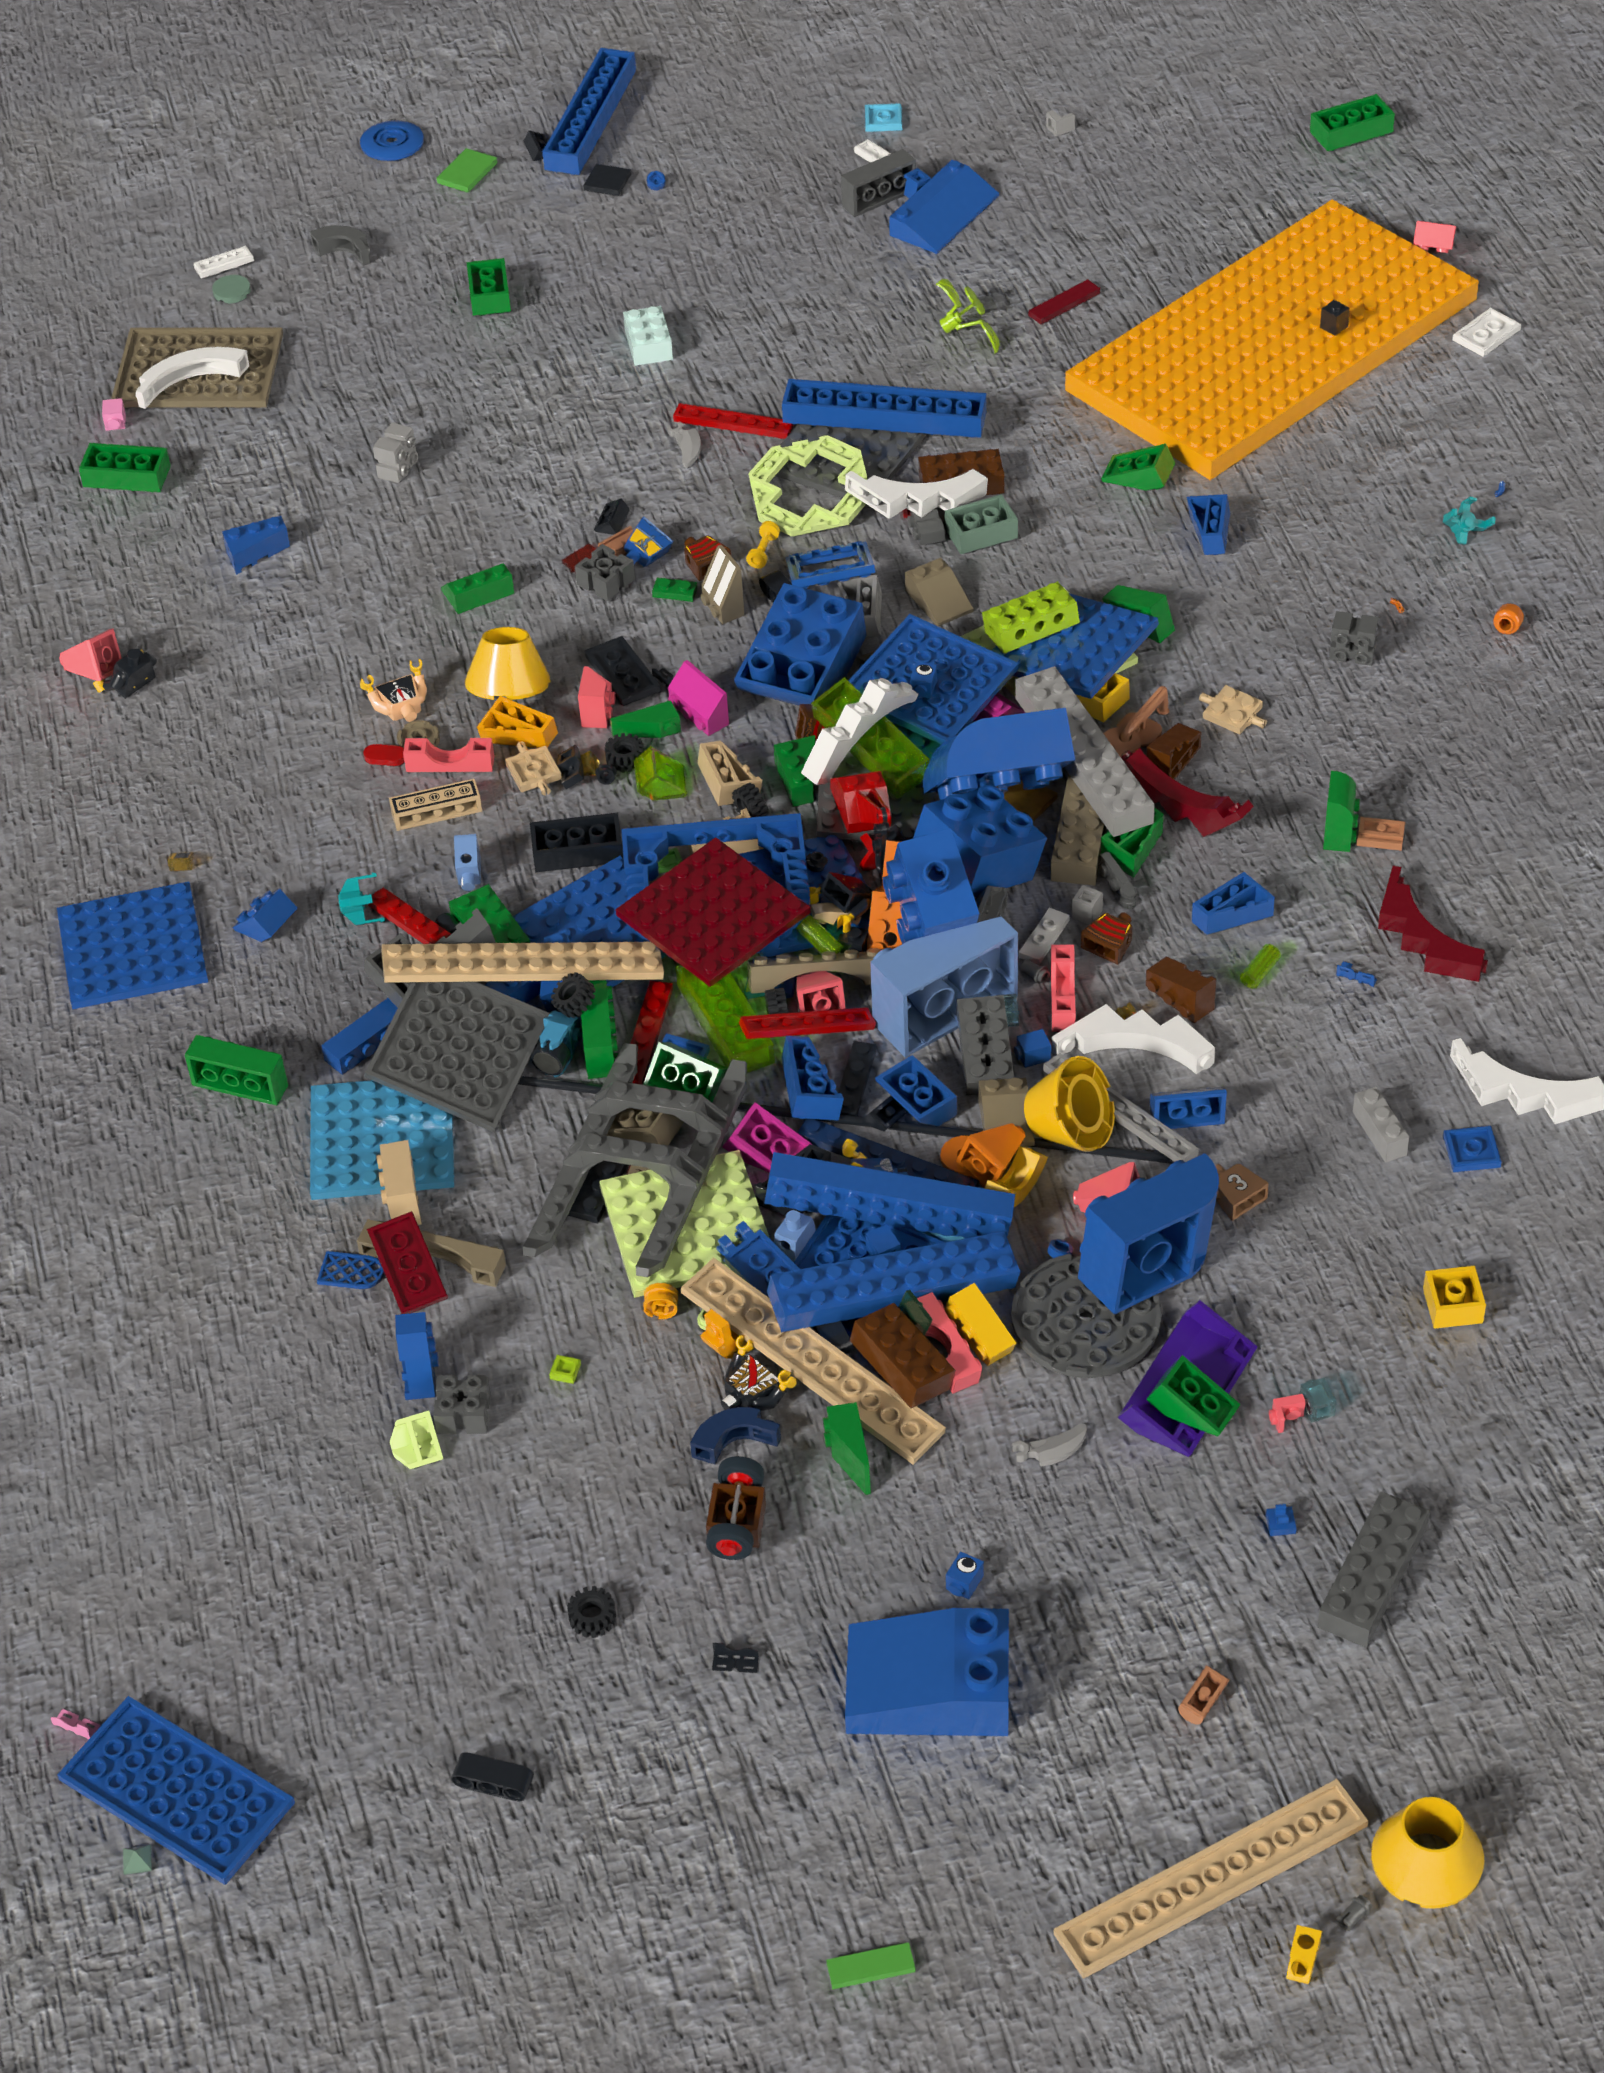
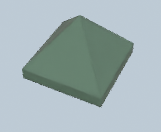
M151 1845L123 1848L124 1875L152 1871Z

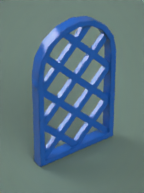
M326 1251L317 1284L368 1289L381 1281L384 1271L380 1261L375 1257ZM329 1257L332 1262L326 1264ZM345 1259L348 1264L340 1267L338 1262ZM362 1261L364 1266L357 1269L354 1264ZM378 1264L380 1268L374 1271L370 1266ZM335 1265L338 1269L330 1273L327 1268ZM351 1266L354 1271L347 1275L344 1270ZM368 1268L371 1273L363 1277L360 1272ZM325 1271L327 1275L322 1278L323 1273ZM341 1272L344 1277L336 1280L333 1276ZM357 1274L361 1279L353 1283L350 1277ZM372 1276L376 1278L373 1282L368 1283L367 1281Z

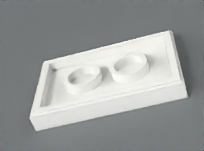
M1489 308L1453 334L1452 340L1484 357L1521 330V324Z

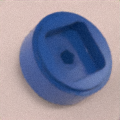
M659 171L650 172L647 176V186L655 191L661 190L665 186L664 174Z
M1054 1239L1050 1241L1047 1252L1052 1258L1067 1254L1072 1255L1073 1247L1067 1241Z

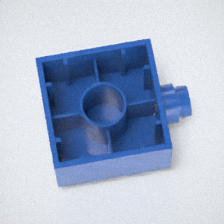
M988 785L981 786L975 791L960 795H949L945 799L924 804L913 837L914 839L952 829L974 898L987 886L1008 888L1033 880L1047 837L1033 825V820L1030 816L1017 811L1004 799V794L1001 790Z
M952 829L899 842L894 860L886 862L888 876L883 877V886L890 904L900 902L902 918L897 919L896 924L902 944L913 939L977 923L980 913Z

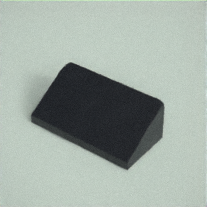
M530 130L524 139V144L533 161L543 160L542 151L548 140L545 134Z
M623 499L606 503L594 528L595 532L611 535L620 532L630 511Z
M890 1095L872 1110L862 1123L885 1132L908 1111Z

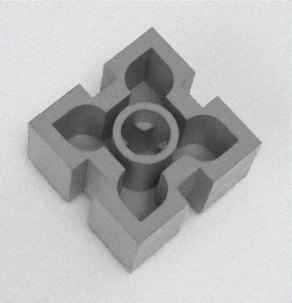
M391 423L384 432V438L380 437L374 444L373 451L375 459L378 460L376 464L378 478L400 483L404 476L408 474L409 469L418 460V453L415 447L416 438L414 437L413 428Z

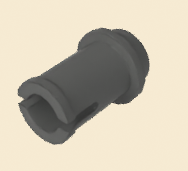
M1025 959L1021 963V972L1034 978L1036 983H1045L1049 979L1050 972L1047 967H1041L1029 959Z
M1363 1895L1353 1897L1352 1903L1336 1918L1339 1925L1345 1928L1346 1931H1351L1364 1915L1368 1916L1370 1914L1372 1904Z

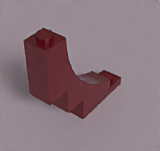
M1140 748L1132 752L1127 750L1120 756L1154 804L1159 802L1174 822L1188 817L1203 837L1241 820L1254 807L1249 800L1239 803V801L1234 803L1229 796L1208 795L1180 784L1160 770Z
M1393 865L1379 914L1378 929L1403 933L1401 950L1426 955L1424 972L1479 982L1481 973H1486L1488 960L1484 959L1485 950L1458 942L1432 926L1418 910L1411 895L1410 885L1404 884L1405 877L1401 876L1402 867Z

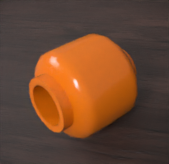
M1512 603L1504 604L1497 610L1493 618L1494 626L1502 634H1513L1520 628L1524 620V614L1519 606Z

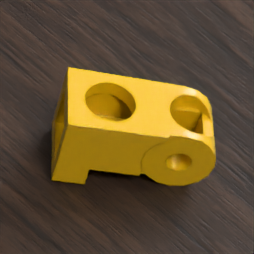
M1301 1925L1296 1926L1286 1979L1309 1985L1321 1943V1930Z

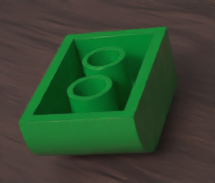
M505 259L466 262L473 316L511 312Z
M1331 771L1323 850L1350 852L1351 843L1356 844L1357 830L1352 829L1353 827L1357 828L1359 814H1354V812H1359L1360 798H1356L1357 787L1355 781L1349 775L1339 771Z

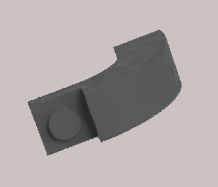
M342 225L325 226L310 231L312 247L319 256L335 251H346L355 255L363 266L370 264L369 255H371L367 236L362 231Z

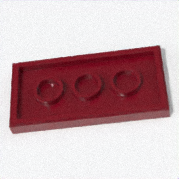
M413 1211L367 1229L401 1314H410L448 1299Z

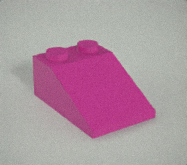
M754 1103L722 1147L728 1152L740 1150L743 1162L770 1173L773 1152L795 1156L811 1143L757 1103Z

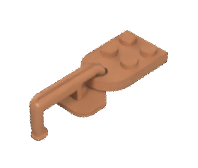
M1160 686L1137 713H1128L1117 724L1116 728L1109 729L1103 733L1119 756L1127 750L1132 752L1138 748L1141 749V747L1148 746L1161 736V725L1148 717L1156 708L1157 712L1161 715L1169 713L1168 691L1165 686Z

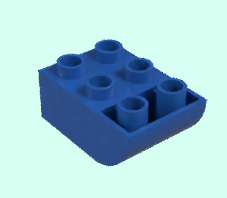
M783 583L734 679L737 688L741 691L798 706L800 704L831 705L867 636L862 603Z
M1066 708L984 718L969 724L957 736L941 744L931 755L924 771V794L938 792L939 800H942L949 795H960L978 789V786L985 785L996 787L1004 793L1008 791L1009 786L1020 784V780H1022L1024 790L1049 786V781L1063 777V767L1075 761Z
M1204 1153L1187 1162L1184 1160L1175 1161L1165 1172L1148 1180L1146 1178H1138L1126 1190L1109 1198L1104 1195L1099 1196L1086 1208L1085 1217L1087 1219L1084 1239L1080 1246L1081 1259L1078 1279L1113 1314L1119 1313L1192 1278L1203 1266L1219 1187L1218 1171L1210 1157Z

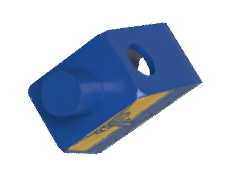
M643 517L628 538L624 551L628 553L626 557L632 559L634 564L638 562L643 567H647L668 553L674 541L647 518Z

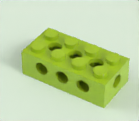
M1058 581L982 612L985 633L1003 654L1080 623L1077 602Z

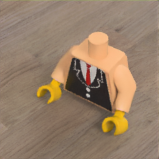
M418 658L420 666L417 668L412 666V661L410 660V670L415 674L414 677L410 674L375 686L374 689L372 687L374 679L371 675L367 676L370 684L364 683L361 678L360 687L363 690H367V696L375 711L388 715L394 721L405 718L407 722H412L417 718V713L421 711L420 704L424 703L427 694L424 675H421V659Z

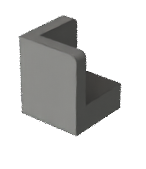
M1055 111L1046 112V128L1056 137L1075 130V115L1070 113L1060 117Z
M1082 885L1072 899V918L1090 925L1102 913L1103 892Z

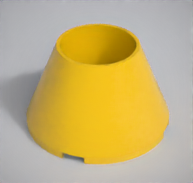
M498 627L483 633L466 675L465 687L470 693L482 698L494 700V696H506L509 700L532 697L545 691L550 682V675L526 630L517 627Z
M1076 1056L1065 1060L1027 1092L1024 1100V1114L1030 1130L1040 1138L1081 1151L1091 1152L1102 1148L1111 1136L1115 1119L1114 1101L1110 1102L1107 1088L1110 1085L1105 1074L1093 1060L1087 1057Z
M1420 1798L1397 1811L1380 1825L1372 1842V1866L1381 1884L1399 1900L1404 1902L1405 1899L1420 1904L1422 1908H1443L1462 1901L1477 1887L1483 1872L1484 1852L1477 1834L1453 1804L1441 1798ZM1422 1833L1433 1834L1444 1839L1450 1846L1443 1849H1428L1418 1845L1410 1837Z

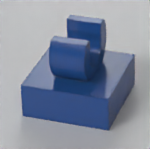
M1286 1504L1275 1505V1508L1266 1509L1270 1536L1296 1534V1523L1292 1506L1286 1507Z

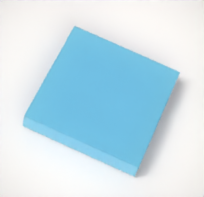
M901 104L865 105L866 132L902 130Z

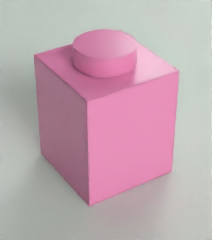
M122 398L103 400L102 417L106 431L125 429L126 413Z

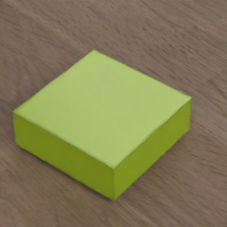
M556 1355L549 1373L550 1379L574 1384L581 1366V1359Z

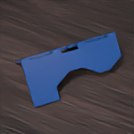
M1343 961L1341 966L1337 965L1336 976L1346 977L1349 980L1355 979L1359 983H1365L1374 987L1377 981L1372 974L1360 971L1356 973L1352 969L1353 964Z

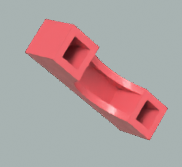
M427 738L405 739L403 755L406 772H493L494 750L492 738H470L466 746L452 751L435 747Z
M1051 945L1052 1032H1060L1075 1023L1074 945Z
M933 1292L907 1302L904 1314L923 1335L937 1339L947 1350L948 1357L946 1360L956 1370L950 1387L952 1394L979 1383L982 1365L970 1352L966 1339H962L959 1335L955 1322L949 1319L945 1313L941 1300H937Z

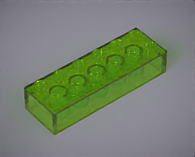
M844 677L811 703L813 716L825 728L836 726L845 705L859 702L862 694ZM885 716L877 721L849 751L870 772L881 771L887 789L898 799L923 780L924 772L930 762V759Z
M682 965L675 967L677 986L725 1067L729 1068L732 1060L747 1062V1073L775 1063L774 1044L771 1039H746L739 1025L741 1016H754L756 1014L731 973L712 987H709Z

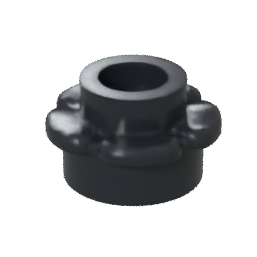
M602 764L595 771L598 781L604 785L611 784L617 774L615 767H611L609 764Z
M818 851L806 856L807 867L813 872H821L828 863L827 857Z

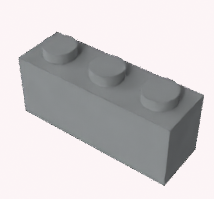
M1373 1087L1355 1093L1353 1113L1384 1162L1407 1156L1409 1136L1378 1088Z

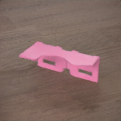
M62 1709L57 1717H51L53 1725L73 1731L75 1734L90 1739L101 1726L86 1718L82 1721L78 1720V1715ZM64 1713H65V1714H67V1715H69V1716H72V1718L70 1719V1718H67V1717H65V1716H63V1715H64ZM87 1723H88V1724H90V1725L95 1726V1728L93 1729V1728L88 1727V1726H86V1725H87Z

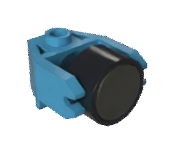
M553 1011L548 1017L543 1019L544 1030L540 1035L539 1043L531 1054V1061L542 1073L556 1078L562 1075L568 1067L583 1032L579 1017L569 1018L561 1012Z

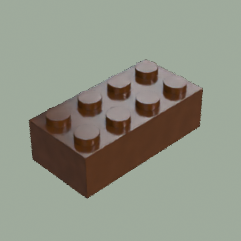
M999 449L918 457L920 483L948 480L974 469L988 478L986 495L1004 494V471Z
M895 1303L855 1321L850 1342L911 1409L950 1390L956 1370Z

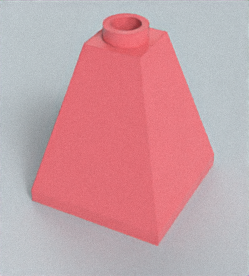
M114 628L106 630L60 653L59 660L64 670L96 681H101L113 675L115 663L122 658Z
M827 971L809 972L797 976L796 990L799 1012L846 1009L843 982L840 977Z
M1135 1162L1126 1163L1080 1183L1078 1190H1075L1073 1194L1074 1204L1079 1205L1080 1211L1085 1213L1086 1208L1095 1198L1103 1195L1109 1198L1126 1190L1133 1181L1140 1178Z

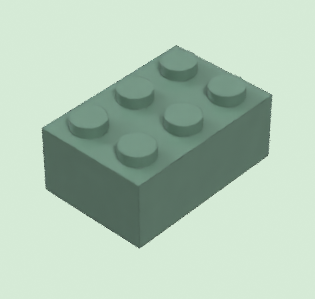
M1001 494L945 510V530L959 553L964 554L1018 538V519Z

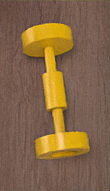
M765 521L761 524L759 534L762 539L757 549H751L747 554L746 561L753 568L760 569L766 565L768 560L765 553L769 541L776 540L780 534L779 526L772 521Z

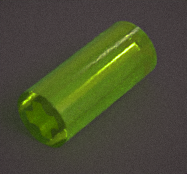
M808 915L796 928L821 954L826 951H832L837 954L843 948V945L811 915Z
M1265 944L1241 973V982L1250 989L1257 988L1280 959V951L1271 944Z

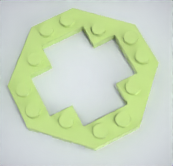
M828 435L821 436L816 441L808 442L807 439L793 442L792 446L781 448L778 445L771 447L748 473L758 520L762 523L772 521L779 526L781 532L790 536L849 525L866 505L852 494L847 492L832 511L814 504L804 517H801L774 504L782 495V490L769 482L788 460L806 467L817 454L846 467L838 476L839 483L845 485L846 474L850 471L867 480L861 450Z

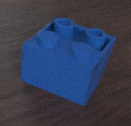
M280 888L274 892L269 890L262 897H256L249 904L251 908L248 911H243L236 918L238 922L232 928L243 935L262 942L272 937L298 908Z

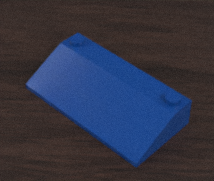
M951 160L889 217L890 236L937 254L999 196V192L968 165Z

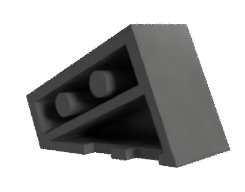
M476 908L472 912L473 916L464 924L461 922L457 924L455 932L448 938L443 936L435 944L496 942L489 924L478 908Z

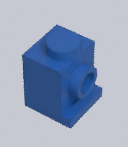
M918 168L904 175V178L907 179L904 195L908 198L912 197L931 177Z

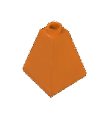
M1010 1123L971 1134L967 1137L956 1162L974 1179L979 1180V1184L985 1188L988 1180L998 1181L1002 1178L1016 1155L1019 1146L1022 1145L1026 1137L1025 1132L1020 1126Z

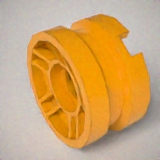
M655 1283L646 1287L643 1302L645 1314L651 1318L653 1315L658 1316V1319H668L676 1315L678 1311V1290L666 1283Z

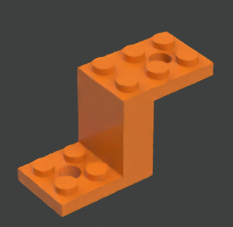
M886 840L883 877L888 876L886 862L894 860L897 844L902 841ZM883 877L882 885L872 892L866 951L870 948H878L880 950L885 948L894 949L902 945L896 920L902 918L900 902L891 904L888 902L884 891ZM888 932H893L897 936V942L893 945L888 944L885 940Z

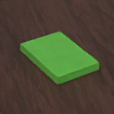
M466 148L437 177V183L469 193L498 163L497 157Z

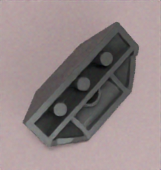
M987 886L975 898L980 913L977 923L1003 916L1007 906V888Z

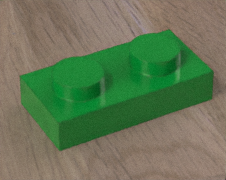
M657 577L652 590V597L693 602L698 589L697 582Z

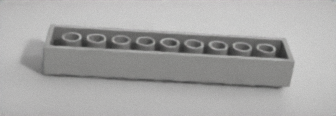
M1054 666L1016 679V700L1025 713L1066 708L1075 761L1064 768L1111 835L1115 837L1153 824L1154 803Z

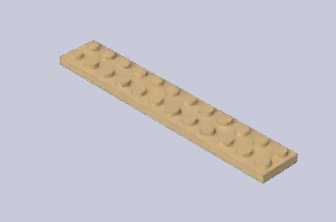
M649 941L382 944L381 949L384 983L563 981L562 978L564 976L568 978V974L572 973L574 975V972L583 975L587 980L663 979L664 976L660 949Z
M714 1257L681 1287V1293L706 1312L710 1309L714 1310L729 1322L730 1330L738 1336L744 1335L746 1342L750 1339L753 1347L784 1370L791 1372L792 1376L833 1406L857 1402L861 1426L914 1465L945 1433L946 1427L917 1406L911 1409L893 1388L811 1328L807 1327L781 1332L770 1299Z
M1338 1779L1054 1928V1936L1084 1979L1368 1827V1820Z

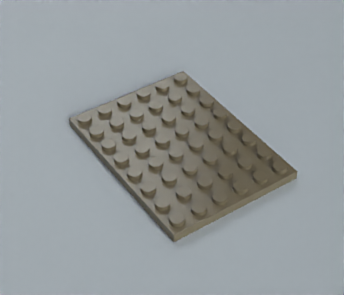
M282 327L130 328L111 399L122 398L124 408L139 407L136 397V390L141 386L139 378L155 364L168 357L189 350L207 347H230L247 350L249 367L240 377L226 374H205L186 378L164 389L148 407H267L283 337Z

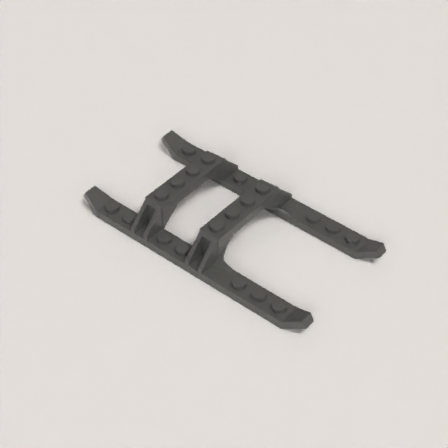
M623 1043L601 1090L595 1095V1102L589 1107V1114L575 1143L569 1148V1155L563 1160V1167L523 1245V1255L536 1257L552 1248L590 1168L604 1160L649 1168L669 1184V1193L665 1205L636 1264V1275L649 1277L663 1269L747 1089V1062L731 1061L711 1103L702 1094L633 1084L632 1082L638 1072V1046L636 1044ZM628 1108L672 1114L699 1131L688 1155H685L677 1147L606 1135L616 1115Z

